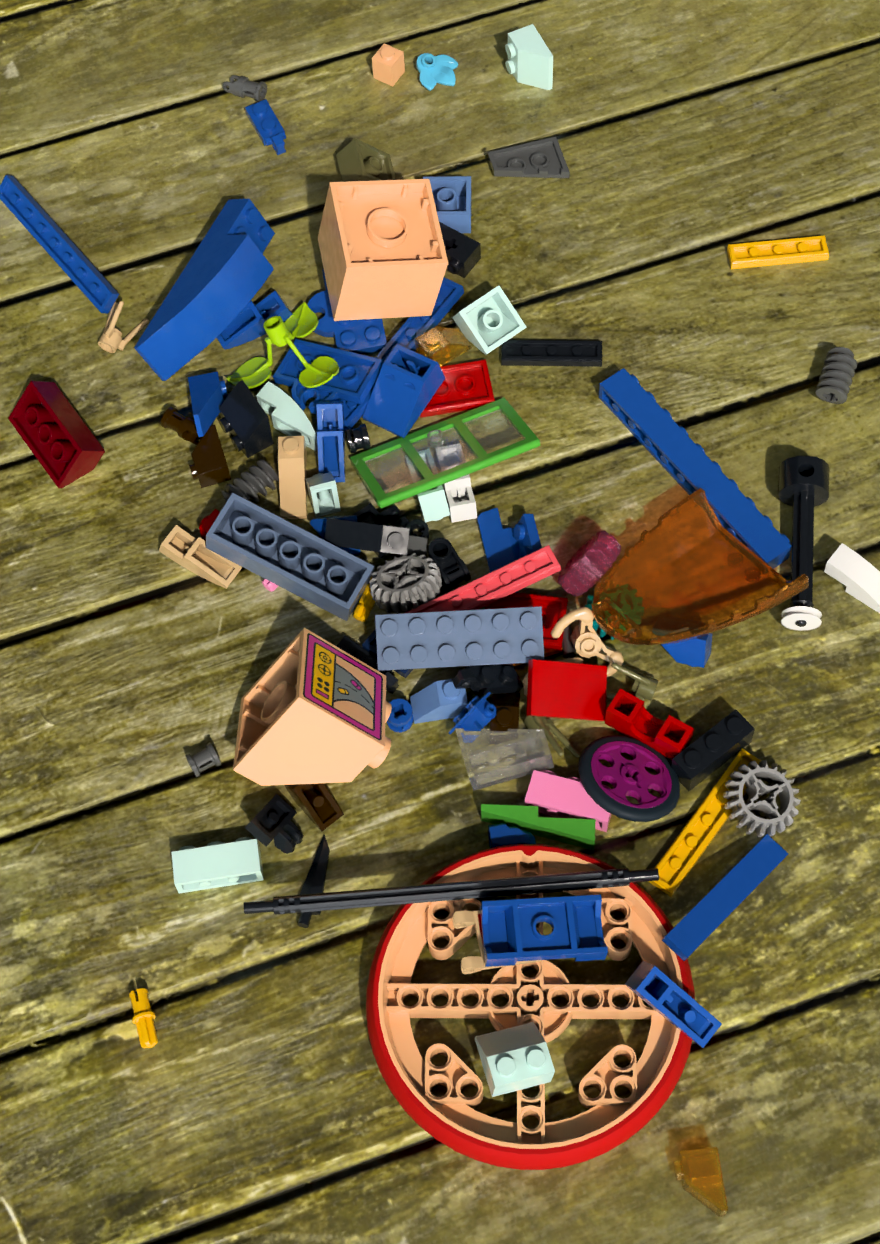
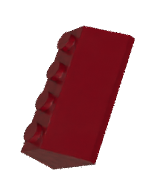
M30 381L8 419L56 486L64 488L94 470L105 450L54 382Z

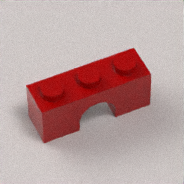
M620 688L606 709V725L628 737L645 743L670 760L690 745L694 731L693 727L671 715L666 720L654 717L645 709V701Z

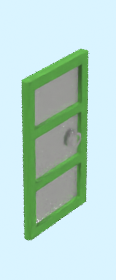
M501 398L408 434L405 438L400 437L350 457V460L377 505L382 509L541 445L540 440L505 398Z

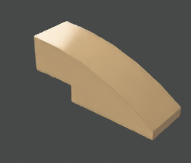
M175 525L159 548V552L182 567L226 589L242 569L240 565L207 549L205 540L201 537L196 539L178 525Z

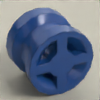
M404 699L390 701L392 710L387 720V726L392 731L399 733L409 730L413 725L412 706Z

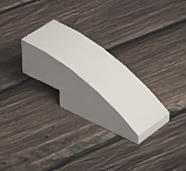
M461 445L436 450L440 472L466 463ZM468 474L443 484L451 522L477 518L476 501L471 487L470 475Z
M841 543L827 561L824 572L847 586L845 592L880 614V571L858 553Z

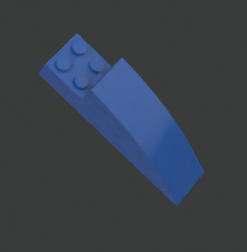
M228 199L134 347L162 381L168 380L205 349L246 307L274 270L263 255V252L275 233L250 199Z

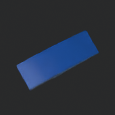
M275 290L256 305L252 301L249 302L216 338L225 350L267 334L263 324L270 317L280 316L283 322H285L293 314L283 298Z
M318 401L316 410L319 473L331 472L336 482H345L344 401Z

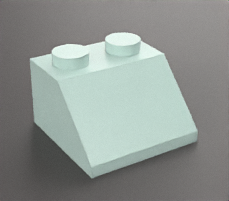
M531 24L508 33V44L505 45L508 60L505 64L510 75L513 74L518 83L551 90L553 86V55L535 26Z
M497 286L452 317L465 338L485 355L527 328L500 286Z
M534 1022L475 1037L491 1097L551 1082L555 1069L547 1043Z

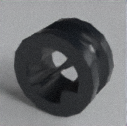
M415 519L406 525V527L410 528L409 535L417 536L416 533L413 534V530L417 529L419 532H422V535L418 537L429 539V528L425 521Z

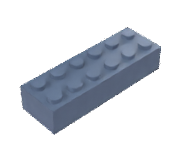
M234 493L231 494L206 534L207 549L345 621L349 619L360 600L374 570V566Z
M542 606L375 615L378 671L528 663L531 659L544 660Z

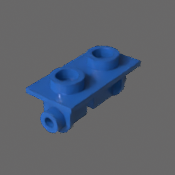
M488 692L482 699L476 696L465 707L468 712L464 709L454 718L453 722L456 725L449 731V734L451 735L457 730L464 740H473L496 716V707L486 700L491 693Z

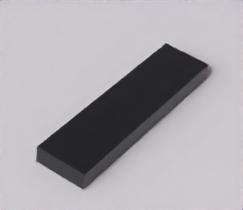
M507 340L502 344L501 366L602 367V341Z

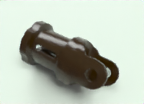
M169 407L164 412L161 419L162 427L170 428L177 432L178 436L182 439L198 445L200 441L197 440H201L202 437H198L193 418H186L179 414L178 410L174 407Z

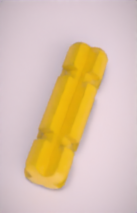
M370 582L367 584L353 614V617L361 622L367 620L370 610H372L375 603L370 593Z

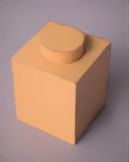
M384 43L372 57L373 78L393 87L405 72L404 52Z

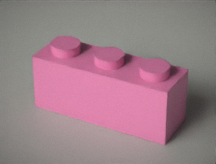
M533 770L525 797V806H538L539 815L551 818L596 819L595 829L607 832L611 813L596 804L587 794L581 779L576 777H568L567 779L557 776L549 770Z

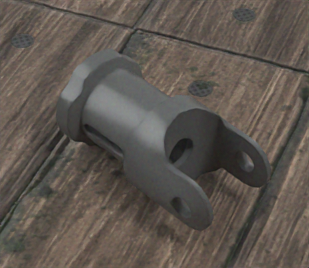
M232 75L230 82L226 81L223 83V89L226 92L241 98L246 96L260 102L265 99L267 94V84L265 82H254L245 76Z

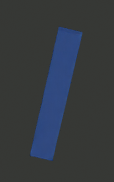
M766 834L662 941L685 961L783 861L788 853Z

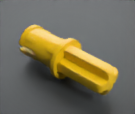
M146 988L136 989L138 995L135 994L134 990L129 993L134 1013L132 1022L136 1024L141 1047L144 1049L153 1048L158 1043L154 1025L156 1015L151 1011L148 990Z

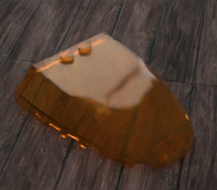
M700 488L660 516L658 524L650 531L644 530L641 533L640 540L633 547L628 546L625 549L624 556L617 563L613 562L594 588L591 606L593 616L600 628L619 641L635 645L673 644L702 638L759 615L809 587V577L803 574L795 580L783 578L721 525L707 501L705 491Z

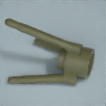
M617 663L611 664L612 668L635 679L631 690L636 692L634 696L643 701L644 699L652 700L659 680L643 675L625 664L622 666ZM606 692V698L614 699L617 693Z
M536 716L526 717L524 723L528 729L524 734L529 741L537 770H541L542 765L534 740L535 737L537 740L547 738L558 755H564L563 750L551 732L576 758H580V753L555 727L551 719Z

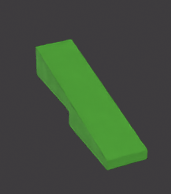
M481 804V821L492 824L505 823L508 827L516 826L520 830L529 831L536 836L594 851L596 819L538 817V806Z

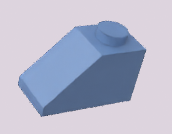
M452 679L436 681L410 697L414 724L455 718L464 709L468 712L465 708L468 705L466 689H456Z

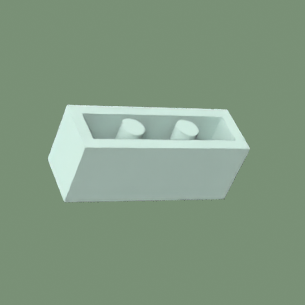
M242 837L231 843L216 841L207 844L205 847L184 846L179 851L171 852L174 884L178 893L264 880L261 851L257 839Z

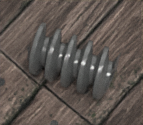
M834 347L828 350L815 391L819 399L832 404H843L846 402L847 394L850 390L849 386L852 384V378L858 364L850 349Z
M260 459L257 462V466L252 465L249 468V473L243 472L241 474V479H233V485H225V491L222 490L221 493L226 502L231 494L234 493L248 501L252 499L258 503L260 500L257 493H261L266 497L268 494L265 487H269L274 491L276 487L273 481H279V478L272 467L266 461Z

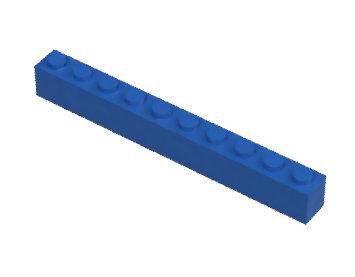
M623 368L600 383V400L763 575H766L789 558L792 546L787 536L782 533L780 534L774 528L770 518L762 515L757 510L752 499L745 497L741 493L735 481L728 479L724 475L718 463L711 461L707 457L702 446L698 443L695 444L691 440L685 428L678 426L674 422L668 410L662 409L658 405L652 393L646 392L633 374L630 375Z

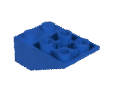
M396 344L382 365L362 418L397 436L405 438L445 380L439 363Z

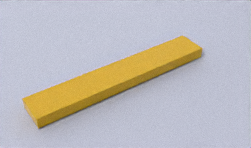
M743 748L655 867V869L658 868L659 880L648 882L672 897L727 821L729 815L733 812L732 809L724 808V805L730 800L723 798V793L729 791L725 787V783L728 780H732L730 778L731 773L738 771V767L742 764L748 766V763L751 761H756L759 765L760 759ZM744 784V787H743V797H744L745 794L747 793V792L745 791V789H746L745 784Z

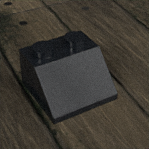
M239 381L219 408L221 414L219 423L225 433L230 432L232 435L231 440L238 452L242 450L245 456L249 458L274 443L267 414L244 381Z

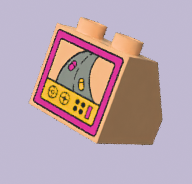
M303 628L241 698L233 770L261 786L352 782L367 765L373 769L379 767L387 757L391 747V739L385 736V723L392 710L391 703L386 701V675L310 630Z

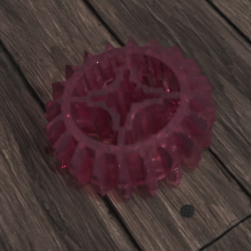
M605 530L597 532L568 560L563 570L559 573L558 583L568 594L570 593L574 597L587 592L589 588L593 587L606 574L613 562L617 560V556L621 551V545L617 542L618 540Z

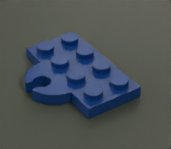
M323 269L325 291L314 295L307 304L314 313L320 312L324 314L323 318L318 319V326L313 332L323 337H335L337 349L357 354L381 351L387 344L382 318L333 320Z
M295 339L293 344L309 364L320 356H328L337 362L339 373L321 386L315 388L302 386L299 382V375L306 367L290 348L274 373L273 378L275 383L292 387V398L303 411L306 408V401L309 398L316 397L309 404L311 414H316V404L318 401H339L342 399L363 404L378 378L383 361L379 358Z

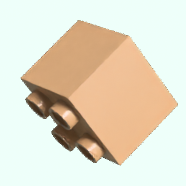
M430 180L330 182L318 234V243L333 320L431 316L448 266V259Z

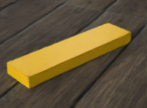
M825 235L728 244L727 246L731 269L824 261L829 258Z

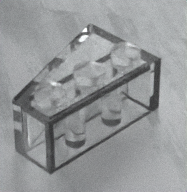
M455 728L473 791L533 773V770L541 771L554 768L544 729H508V731L481 729V731H464V728Z

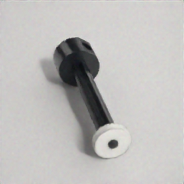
M814 456L791 457L784 460L779 466V499L784 504L793 507L791 602L789 604L790 607L781 613V625L796 631L813 630L822 624L820 619L822 613L818 609L813 608L814 507L825 503L829 498L830 469L826 461Z

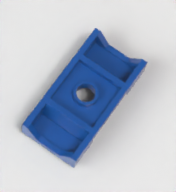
M601 894L482 901L480 915L485 967L516 965L517 961L575 958V962L605 960L608 954V947L603 938ZM540 922H546L551 925L552 933L541 935L537 932L536 925Z

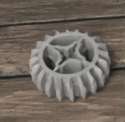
M416 553L410 556L403 555L399 558L394 556V559L391 561L385 560V565L377 566V572L372 573V579L369 581L372 599L379 606V609H385L387 613L394 611L395 614L406 613L435 599V596L440 594V588L442 587L441 573L436 563L433 562L432 558H426L424 554L417 556Z
M762 760L759 765L756 761L749 762L748 766L742 764L738 767V771L731 773L730 778L732 780H728L725 783V787L729 791L723 793V798L730 801L724 805V808L732 809L733 813L729 815V819L737 818L739 820L736 828H741L745 825L746 834H751L755 830L757 837H762L765 833L772 837L776 834V831L778 833L785 831V826H790L793 823L792 817L798 815L799 811L795 806H798L801 800L795 798L794 795L799 793V789L791 787L795 778L787 780L785 778L787 769L778 772L777 763H773L770 767H768L766 760ZM761 779L767 781L772 786L765 785ZM744 784L746 786L745 791L748 795L747 803H744L743 800ZM770 794L765 800L754 803L759 797ZM777 794L779 795V798H780V811H779V812H778V810H777L779 807L777 806V803H776V796H777ZM750 811L758 812L762 816V818L757 817Z

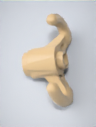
M582 607L565 614L552 629L551 636L559 638L569 624L575 620H580L579 625L574 628L570 635L576 652L581 657L590 658L597 656L608 661L607 679L615 674L618 670L612 668L611 664L617 663L622 666L624 662L623 656L619 651L605 645L593 628L594 612L588 607Z

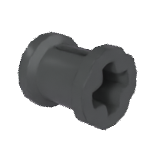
M211 743L207 744L205 749L193 755H185L196 777L200 776V772L214 765L217 767L221 765Z

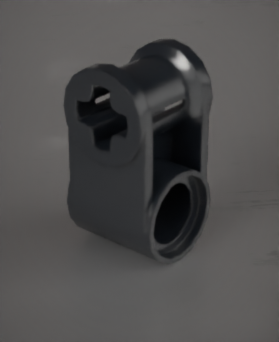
M436 538L429 544V558H432L433 562L439 567L441 583L445 591H450L452 586L464 580H471L466 564L460 559L447 539ZM438 552L446 553V555L442 557L436 556L435 554Z

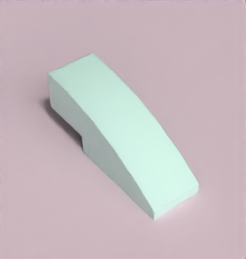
M268 381L256 397L265 413L272 417L273 427L287 436H304L306 446L316 451L318 448L316 433L303 410L283 390Z

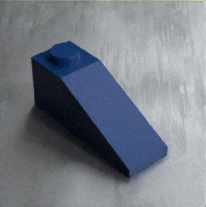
M218 371L188 377L198 437H203L220 413L219 408L224 402L223 396L228 395L225 380L220 381Z
M644 960L625 983L643 1001L702 1048H704L722 1025L721 1022L661 970Z

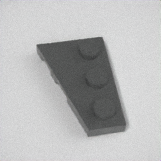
M556 136L488 152V161L493 175L496 177L569 178L570 175Z

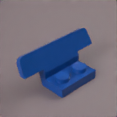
M498 507L479 514L477 520L490 572L542 548L533 514H523L514 528L505 529L502 528Z

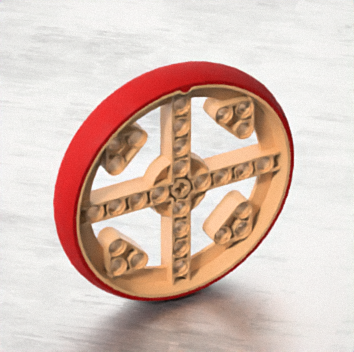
M515 844L479 851L458 859L440 869L421 885L616 868L590 855L559 846ZM636 882L630 883V886L564 891L575 896L601 894L603 938L608 947L607 956L610 959L622 961L628 958L633 942L642 961L644 960L655 965L695 1000V991L688 960L683 961L662 941L674 927L653 898ZM543 893L516 895V899L543 898ZM476 898L402 904L385 928L375 951L366 992V1017L369 1039L380 1073L401 1107L421 1128L439 1142L474 1160L498 1167L519 1170H545L585 1162L612 1150L641 1130L658 1113L672 1094L682 1075L690 1053L692 1039L656 1010L645 1006L642 999L626 985L570 984L566 975L556 965L547 960L502 967L489 984H411L416 963L427 941L432 957L437 960H447L476 933L475 924L456 929L453 926L452 919L456 911L480 910L481 902ZM440 910L449 913V916L442 920L435 918L434 915ZM614 911H620L625 915V918L615 920L610 914ZM543 922L536 925L537 932L543 935ZM440 938L446 939L449 942L444 948L434 946V942ZM615 939H620L626 943V947L617 949L612 946L611 942ZM532 967L537 970L538 974L529 978L524 976L522 971L525 968ZM412 995L419 999L414 1006L403 1004V1000L407 996ZM437 996H445L448 1002L446 1005L439 1007L433 1004V1000ZM467 996H474L478 999V1003L471 1007L464 1005L462 1001ZM497 996H503L507 998L508 1003L505 1006L498 1007L492 1001ZM561 996L567 999L568 1004L564 1007H557L553 1004L552 1000L555 997ZM590 996L594 997L598 1004L595 1007H587L583 1004L582 1000ZM527 997L534 998L533 1006L526 1005ZM615 997H623L627 1000L628 1005L620 1008L615 1006L612 1000ZM410 1018L489 1019L497 1031L534 1022L546 1043L561 1035L571 1019H651V1026L646 1045L638 1062L636 1061V1054L631 1047L623 1044L617 1045L581 1080L578 1089V1099L581 1105L589 1110L571 1118L545 1123V1084L535 1086L539 1090V1094L533 1098L526 1097L522 1090L517 1091L516 1123L493 1118L473 1109L483 1100L482 1082L445 1044L437 1043L430 1046L426 1051L424 1062L414 1040ZM436 1055H444L448 1059L446 1064L440 1067L433 1065L431 1061ZM625 1056L630 1061V1065L625 1068L618 1067L614 1063V1058ZM436 1085H443L447 1088V1092L442 1097H435L431 1094L432 1088ZM466 1085H473L478 1089V1092L473 1097H465L461 1090ZM588 1086H595L599 1089L600 1095L596 1098H589L585 1095L584 1089ZM619 1086H625L630 1090L631 1095L628 1098H619L614 1090ZM527 1116H534L540 1124L534 1129H528L523 1125L522 1121Z

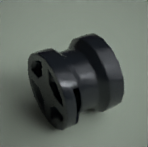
M365 424L360 425L356 429L345 428L350 453H355L361 448L365 450L371 449Z

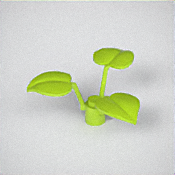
M305 302L285 322H283L280 316L270 317L264 322L263 327L268 335L264 339L267 343L268 360L264 357H255L248 360L232 375L226 377L230 384L236 386L239 381L243 380L250 389L266 382L272 375V371L269 368L273 364L272 344L277 347H282L286 344L290 346L306 367L299 375V382L306 388L321 386L339 373V366L333 358L320 356L309 364L291 341L295 337L303 338L309 335L318 326L319 320L316 314Z

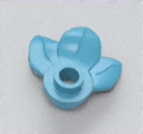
M423 53L417 58L416 67L420 73L419 80L426 89L431 91L436 86V83L455 86L456 78L453 70L458 67V62L448 55L434 56L430 53Z

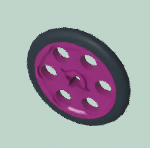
M611 735L591 742L582 751L578 769L581 783L595 803L607 812L629 821L649 822L668 815L676 807L680 798L678 776L671 768V763L666 757L645 743L628 736ZM621 753H628L633 760L625 759ZM599 759L608 761L611 767L603 766ZM645 767L654 769L657 775L648 773ZM601 781L611 783L614 789L604 787ZM648 789L656 790L660 797L651 795ZM626 796L634 797L639 804L630 803Z

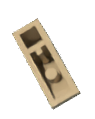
M304 436L278 437L280 516L283 519H307V449Z

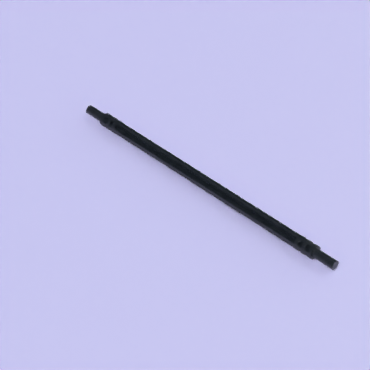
M628 868L278 896L273 897V900L244 902V914L274 912V915L630 886L632 882L659 880L658 868L629 871Z

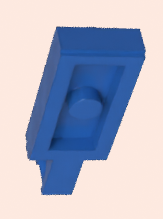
M265 99L245 107L246 115L263 145H272L277 155L285 153V142L283 141V139H286L285 131L268 101Z

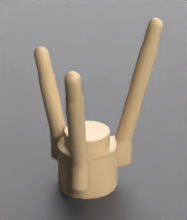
M120 301L119 304L115 302L112 306L103 334L98 341V345L109 353H115L117 349L123 351L126 344L149 322V319H144L122 340L121 331L114 327L124 305L123 301Z

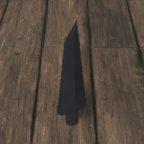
M325 834L299 895L324 892L330 853ZM321 911L301 912L297 925L308 928L311 916L320 915Z

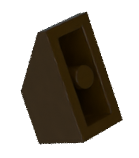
M212 425L192 452L194 464L189 465L193 480L199 479L201 488L231 480L216 426Z
M520 693L492 694L491 704L496 707V716L490 722V745L518 746Z
M323 783L284 785L296 804L320 831H324L344 815Z

